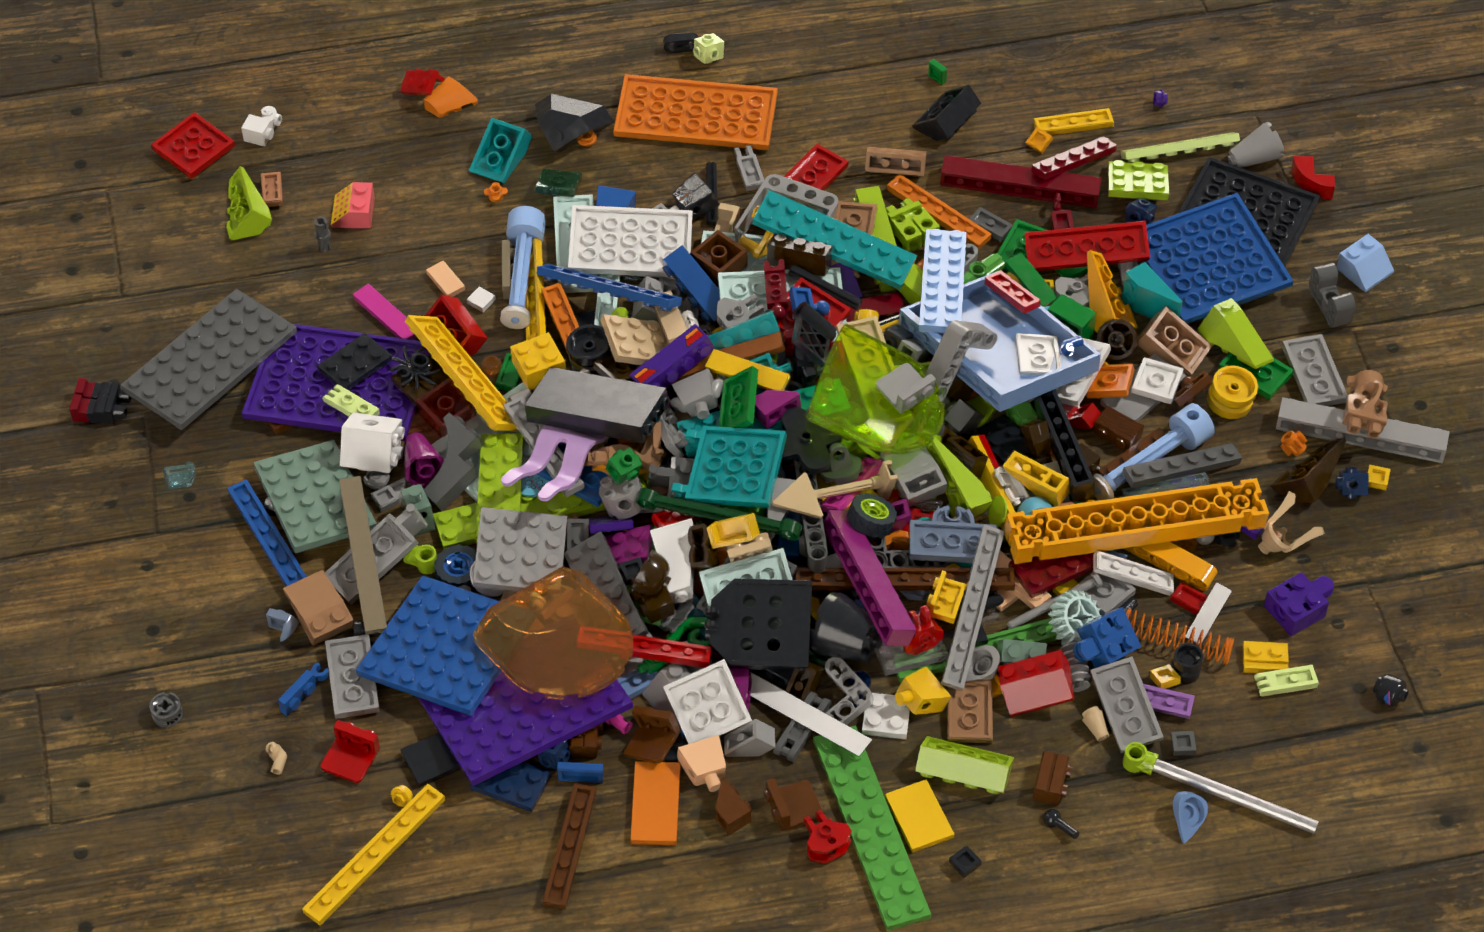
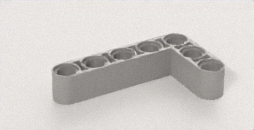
M952 321L946 328L924 376L932 374L936 378L934 393L917 403L911 410L917 415L928 409L939 412L968 348L991 349L997 341V334L980 323Z

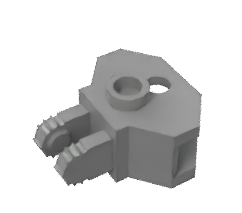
M1088 275L1081 279L1078 277L1075 279L1060 277L1055 281V294L1058 297L1063 294L1088 307Z
M754 294L743 301L741 299L736 301L724 297L717 303V323L724 330L758 316L764 311L765 307L759 304L751 310L748 309L758 299Z

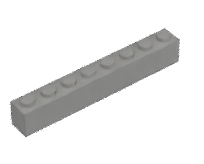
M1282 397L1276 425L1277 430L1286 432L1293 430L1295 433L1299 430L1303 435L1330 441L1345 437V444L1443 463L1450 431L1388 419L1378 438L1373 439L1367 436V430L1361 429L1356 434L1347 431V425L1342 424L1345 410Z

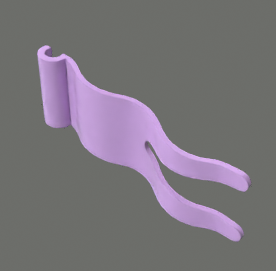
M545 425L538 435L529 460L523 466L513 468L501 478L502 485L511 486L523 477L532 476L542 471L549 463L559 442L566 443L562 466L557 477L547 482L538 493L539 500L549 501L558 492L571 488L577 482L590 449L594 445L604 442L608 437Z

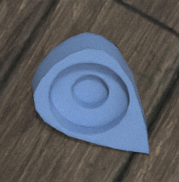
M1187 791L1178 792L1173 799V814L1182 843H1186L1195 834L1208 813L1207 802L1202 797Z

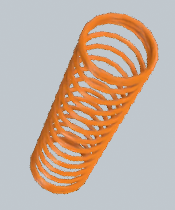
M1128 608L1126 615L1130 621L1132 609ZM1135 610V612H1134V614H1133V617H1132V620H1131V622H1130L1131 625H1132L1133 630H1134V625H1135L1137 610ZM1145 612L1143 613L1138 628L1135 632V634L1137 635L1140 629L1141 641L1145 638L1149 629V643L1153 641L1157 632V646L1161 644L1164 636L1166 648L1169 647L1173 639V636L1174 651L1179 646L1181 639L1182 644H1184L1187 625L1184 626L1180 639L1175 647L1179 625L1178 622L1176 623L1171 638L1167 644L1170 620H1168L1163 635L1158 643L1162 618L1159 619L1155 632L1150 640L1151 628L1154 618L1153 615L1151 616L1147 629L1142 637V630L1145 619ZM1193 627L1187 643H1190L1191 640V644H1193L1195 627ZM1203 629L1201 630L1196 643L1197 646L1199 643L1200 649L1204 633ZM1210 632L1202 652L1204 653L1208 644L1206 658L1209 660L1216 648L1215 662L1217 663L1225 648L1223 665H1227L1234 638H1226L1217 659L1221 635L1217 636L1209 656L1212 632Z

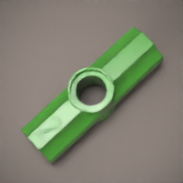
M996 253L991 254L981 262L971 263L969 270L964 273V284L1002 270L1005 266L1002 257Z

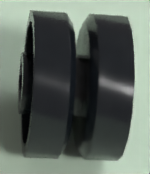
M584 325L572 331L567 338L566 348L572 370L580 372L583 368L590 370V374L601 376L593 369V362L613 355L603 327Z

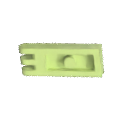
M338 384L334 386V390L331 389L328 395L323 397L325 403L349 417L353 412L375 416L380 414L379 408Z
M1313 665L1254 675L1257 687L1260 689V696L1318 688L1319 684Z

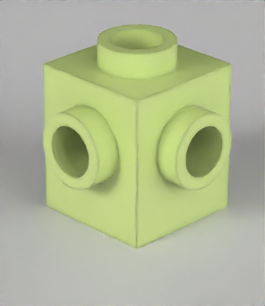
M714 33L695 38L694 56L704 64L722 59L724 55V41Z

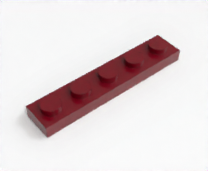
M1100 137L1033 164L1031 172L1043 180H1047L1116 152L1117 145L1108 138Z

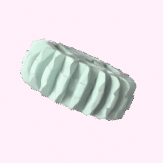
M1072 590L1064 592L1054 599V603L1050 606L1052 611L1048 615L1052 618L1049 624L1053 625L1051 632H1056V639H1062V645L1081 641L1076 628L1101 616L1099 614L1101 608L1096 607L1097 600L1091 601V595H1085L1084 591Z

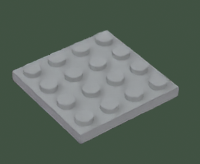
M481 507L473 587L560 595L567 516Z

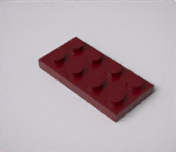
M1094 553L1040 560L1038 556L1032 557V562L1014 564V560L1009 562L1008 567L1014 568V576L1028 595L1033 598L1093 571Z

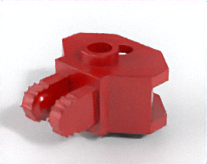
M921 606L919 614L914 610L908 612L912 623L915 625L916 632L909 646H903L904 652L917 655L934 648L944 637V631L931 617L928 606Z
M819 810L815 812L816 818L820 822L819 824L815 825L809 816L803 818L804 824L810 833V838L807 842V856L811 862L826 864L847 853L851 844L850 836L852 830L846 823L833 822L831 818L827 819L825 814Z

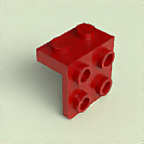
M337 720L333 727L336 739L322 761L321 769L351 782L360 783L380 750L378 735L372 730H364L350 722Z

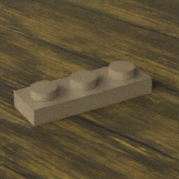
M502 240L503 300L510 299L511 275L514 263H511V260H514L515 248H511L510 240Z

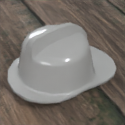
M986 645L974 648L966 682L990 680L997 674L998 666L1001 665L999 663L1000 655L995 647Z

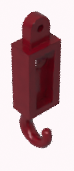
M1058 192L1055 193L1053 198L1054 211H1051L1050 218L1052 230L1074 228L1071 210L1062 211L1061 195Z

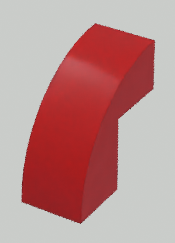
M1293 156L1291 173L1295 182L1303 190L1320 195L1321 199L1332 200L1335 189L1334 175L1314 174L1313 156Z
M1062 403L1070 425L1074 428L1091 429L1101 414L1093 403L1083 406L1079 405V407Z

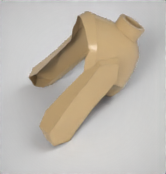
M1290 491L1278 510L1265 525L1262 542L1258 545L1264 554L1280 551L1287 553L1305 542L1324 534L1323 527H1314L1303 536L1295 539L1292 544H1289L1285 539L1287 529L1285 527L1276 528L1273 526V523L1295 503L1296 496Z

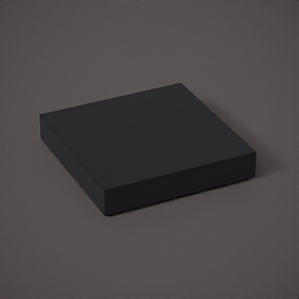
M440 733L400 749L419 788L460 770L458 762Z

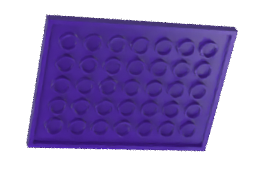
M293 324L297 327V333L259 364L242 411L243 419L342 432V426L349 416L323 401V397L328 395L331 389L334 390L335 385L318 371L317 365L364 333ZM367 334L389 352L392 357H397L406 361L403 354L404 346L407 347L409 360L417 349L423 347L421 341ZM426 348L424 351L420 352L422 354H425L426 356L431 355V353ZM391 361L349 391L379 408L380 414L378 416L402 419V427L405 428V433L401 441H405L416 407L391 381V376L396 374L397 370L391 372L390 369L402 364L397 361Z
M574 615L524 638L472 716L417 697L472 786L634 708L632 700L599 652L576 648L580 624Z

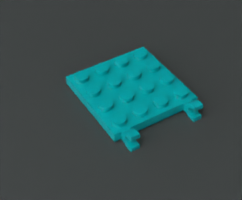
M703 426L702 431L687 429L685 437L689 439V446L698 445L688 485L673 483L671 491L675 493L674 498H685V500L705 504L770 508L787 438L786 431Z

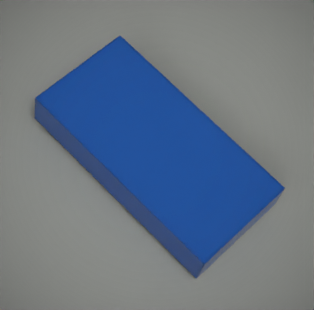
M558 762L559 781L602 783L604 781L603 764Z

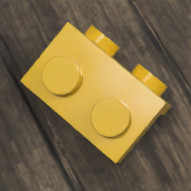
M942 570L940 578H935L933 584L935 592L934 595H929L926 606L930 608L932 618L954 624L967 584L947 579V572Z

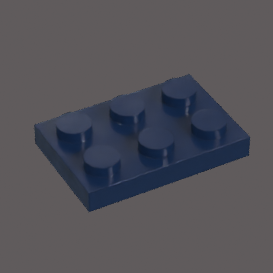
M521 762L475 786L470 784V789L532 813L551 778V772Z

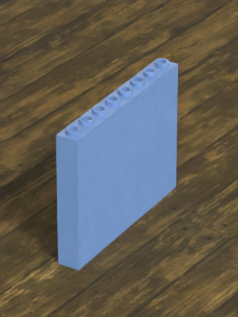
M986 276L963 284L961 321L980 323L995 332L998 337L991 349L968 348L956 375L999 412L1099 371L1101 354L1084 340L1083 345L1076 347L1071 356H1064L1061 353L1062 341L1078 335L1041 305L1039 308L1028 313H1022L984 284ZM921 301L901 308L899 312V325L914 334L913 338L934 356L944 333L919 332ZM1016 333L1057 336L1061 368L1056 369L1054 354L1050 368L1051 372L1041 376H1020L1015 340Z

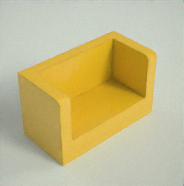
M754 513L715 521L707 527L712 549L751 541L760 534Z

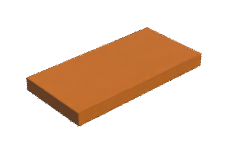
M635 761L631 844L677 845L680 786L679 762L653 763Z

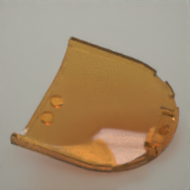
M566 567L558 568L490 607L473 633L475 644L513 683L531 694H534L536 691L545 694L546 698L564 699V695L578 694L579 698L606 688L625 671L624 666L628 660H631L634 647L632 630L623 613L582 571Z

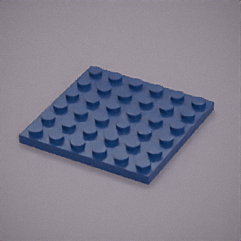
M1238 193L1146 225L1150 260L1144 262L1183 301L1180 318L1186 324L1205 318L1214 305L1230 298L1238 305L1293 286V279Z
M422 576L393 616L387 628L384 629L357 667V676L472 716L536 621V614Z

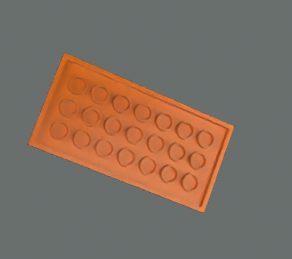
M625 74L613 131L614 136L746 148V146L750 145L752 149L769 151L778 88Z

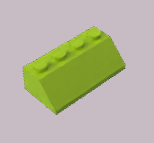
M927 736L920 746L915 771L920 772V775L923 777L933 778L936 776L942 778L947 783H955L957 781L964 783V786L977 789L981 787L985 788L989 793L999 794L1000 792L1004 793L1014 757Z

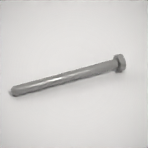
M1094 573L1091 575V579L1066 592L1072 590L1085 592L1095 586L1100 588L1103 586L1100 576ZM1057 597L1010 620L1006 624L1007 628H1016L1051 610L1050 606Z

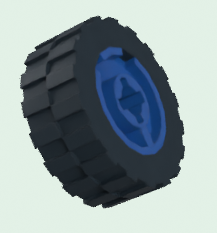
M466 545L450 546L442 550V553L438 554L437 560H435L436 580L455 587L466 585L473 590L470 567L476 560V550Z

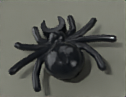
M406 346L403 347L406 361L397 357H391L392 361L402 363L390 369L391 372L397 370V377L404 374V376H401L402 386L407 385L415 378V390H418V376L425 382L436 385V382L424 376L435 375L441 372L442 368L430 371L433 367L432 358L420 353L425 350V347L417 349L410 357V360Z

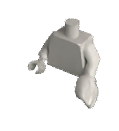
M705 369L672 384L678 395L671 401L674 411L688 412L690 417L708 418L710 415L709 410L718 406V398L723 389V380L729 377L718 374L715 380L710 370Z

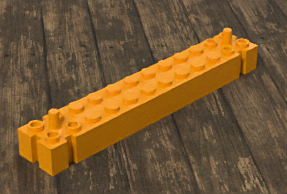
M1257 478L1240 480L1237 486H1233L1232 482L1036 509L1032 510V514L1025 516L1024 511L1008 513L1004 530L1008 542H1012L1010 550L1014 564L1032 562V557L1038 556L1040 560L1095 553L1097 550L1102 552L1240 532L1242 526H1246L1248 530L1265 528L1269 511L1265 500H1259L1262 491Z

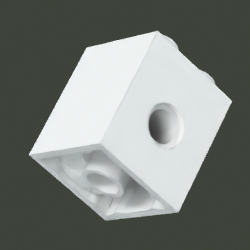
M353 412L342 426L340 466L357 468L363 471L390 473L393 467L397 466L398 460L403 457L404 449L401 447V439L404 438L405 428L402 427V419Z

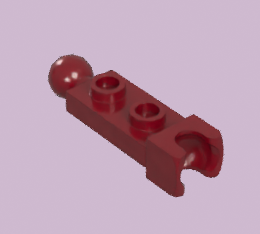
M780 259L779 264L775 267L770 266L769 261H764L767 309H771L770 311H773L776 321H780L785 318V308L788 307L784 260Z

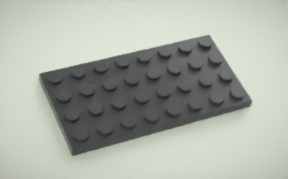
M236 288L121 384V390L180 430H183L296 334L297 327Z

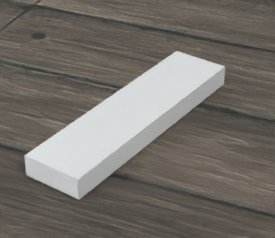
M1098 550L1093 554V572L1169 596L1174 593V574Z

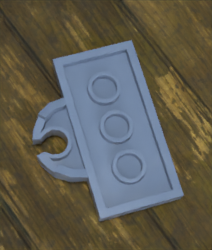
M949 505L942 508L938 507L933 513L932 521L910 520V560L973 563L981 529L984 524H975L971 511L957 506L955 514L958 518H949ZM985 524V525H988V526L997 528L996 525Z

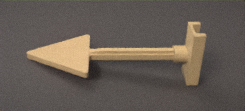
M888 460L883 461L877 476L870 477V479L814 490L807 473H803L773 501L772 505L821 519L823 513L817 499L866 489H876L879 497L888 500L898 480L897 474H890L889 470L892 461Z

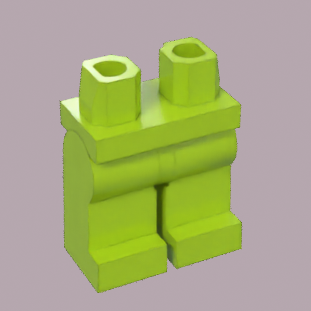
M907 198L901 202V208L899 209L892 205L886 207L893 235L899 239L903 249L908 252L922 248V244L925 246L926 229L940 230L939 224L925 208L921 207L919 200L913 202L910 198Z

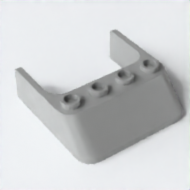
M777 174L769 175L765 178L734 228L735 242L738 243L741 236L745 235L754 218L751 217L753 210L757 205L760 206L769 190L832 218L835 217L837 211L838 197L832 193Z

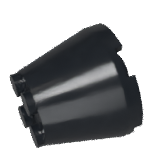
M832 592L825 598L817 611L819 617L815 623V629H810L809 649L819 656L836 657L868 664L872 659L875 649H880L883 644L868 612L843 593Z

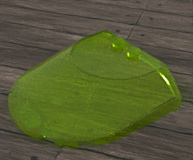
M844 324L826 357L805 418L809 422L872 450L888 454H907L926 447L935 439L943 425L945 411L944 403L940 402L938 396L940 390L935 383V390L932 395L900 414L878 390L876 382L904 363H909L924 378L926 375L921 371L924 367L906 353L848 324Z

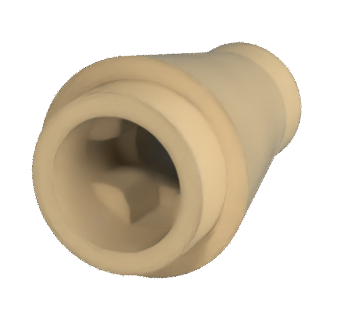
M1095 706L1082 713V721L1093 733L1097 741H1103L1110 736L1102 710Z

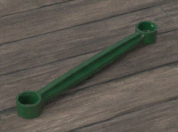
M640 488L635 501L637 505L645 509L654 510L658 507L710 521H719L750 514L729 508L716 507L715 505L662 496L648 488ZM755 515L759 530L778 533L779 536L787 540H798L802 525L792 519L778 521Z

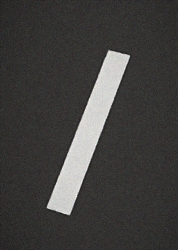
M751 673V696L858 756L872 741L869 737Z

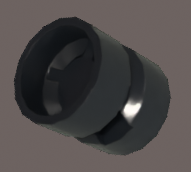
M1184 643L1179 645L1175 651L1172 668L1181 677L1180 683L1191 684L1196 682L1200 676L1204 656L1200 647L1195 644Z

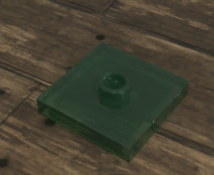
M544 168L535 186V193L574 198L582 180V173Z

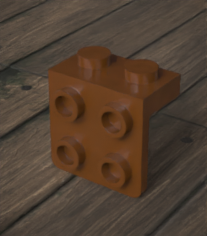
M635 706L632 714L639 728L624 750V754L628 758L661 763L681 732V728L673 712L657 710L651 707Z
M775 778L766 780V790H763L766 802L770 803L773 819L775 822H778L781 831L804 825L803 818L809 816L812 821H817L815 812L822 811L808 780L781 788L778 787Z

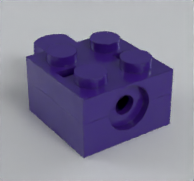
M1300 572L1267 591L1264 607L1292 637L1326 616L1329 605L1326 598L1332 595L1334 583L1326 576H1321L1310 582Z

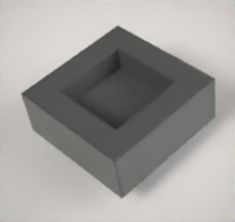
M1194 731L1171 732L1173 756L1196 755Z

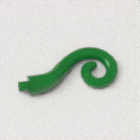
M705 616L689 617L676 629L675 633L670 632L665 640L679 641L685 632L691 630L687 636L688 643L710 646L709 641L697 639L700 636L698 628L706 629L704 623L710 619H707ZM643 659V663L637 665L639 673L647 671L649 674H652L662 669L668 662Z

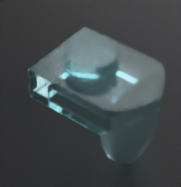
M188 461L185 465L164 467L163 474L168 488L175 489L191 486L196 475L195 465Z

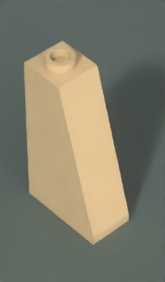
M671 291L664 292L665 294L672 295ZM654 306L657 321L660 323L667 344H669L684 333L687 328L678 307H673L672 310L667 311L661 310L660 306Z

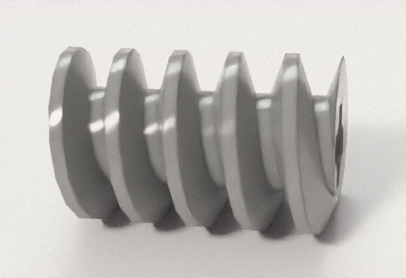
M1070 642L1063 645L1059 650H1062L1070 662L1073 692H1080L1091 686L1089 682L1091 676L1088 673V661L1080 662L1074 656L1073 647L1078 642Z

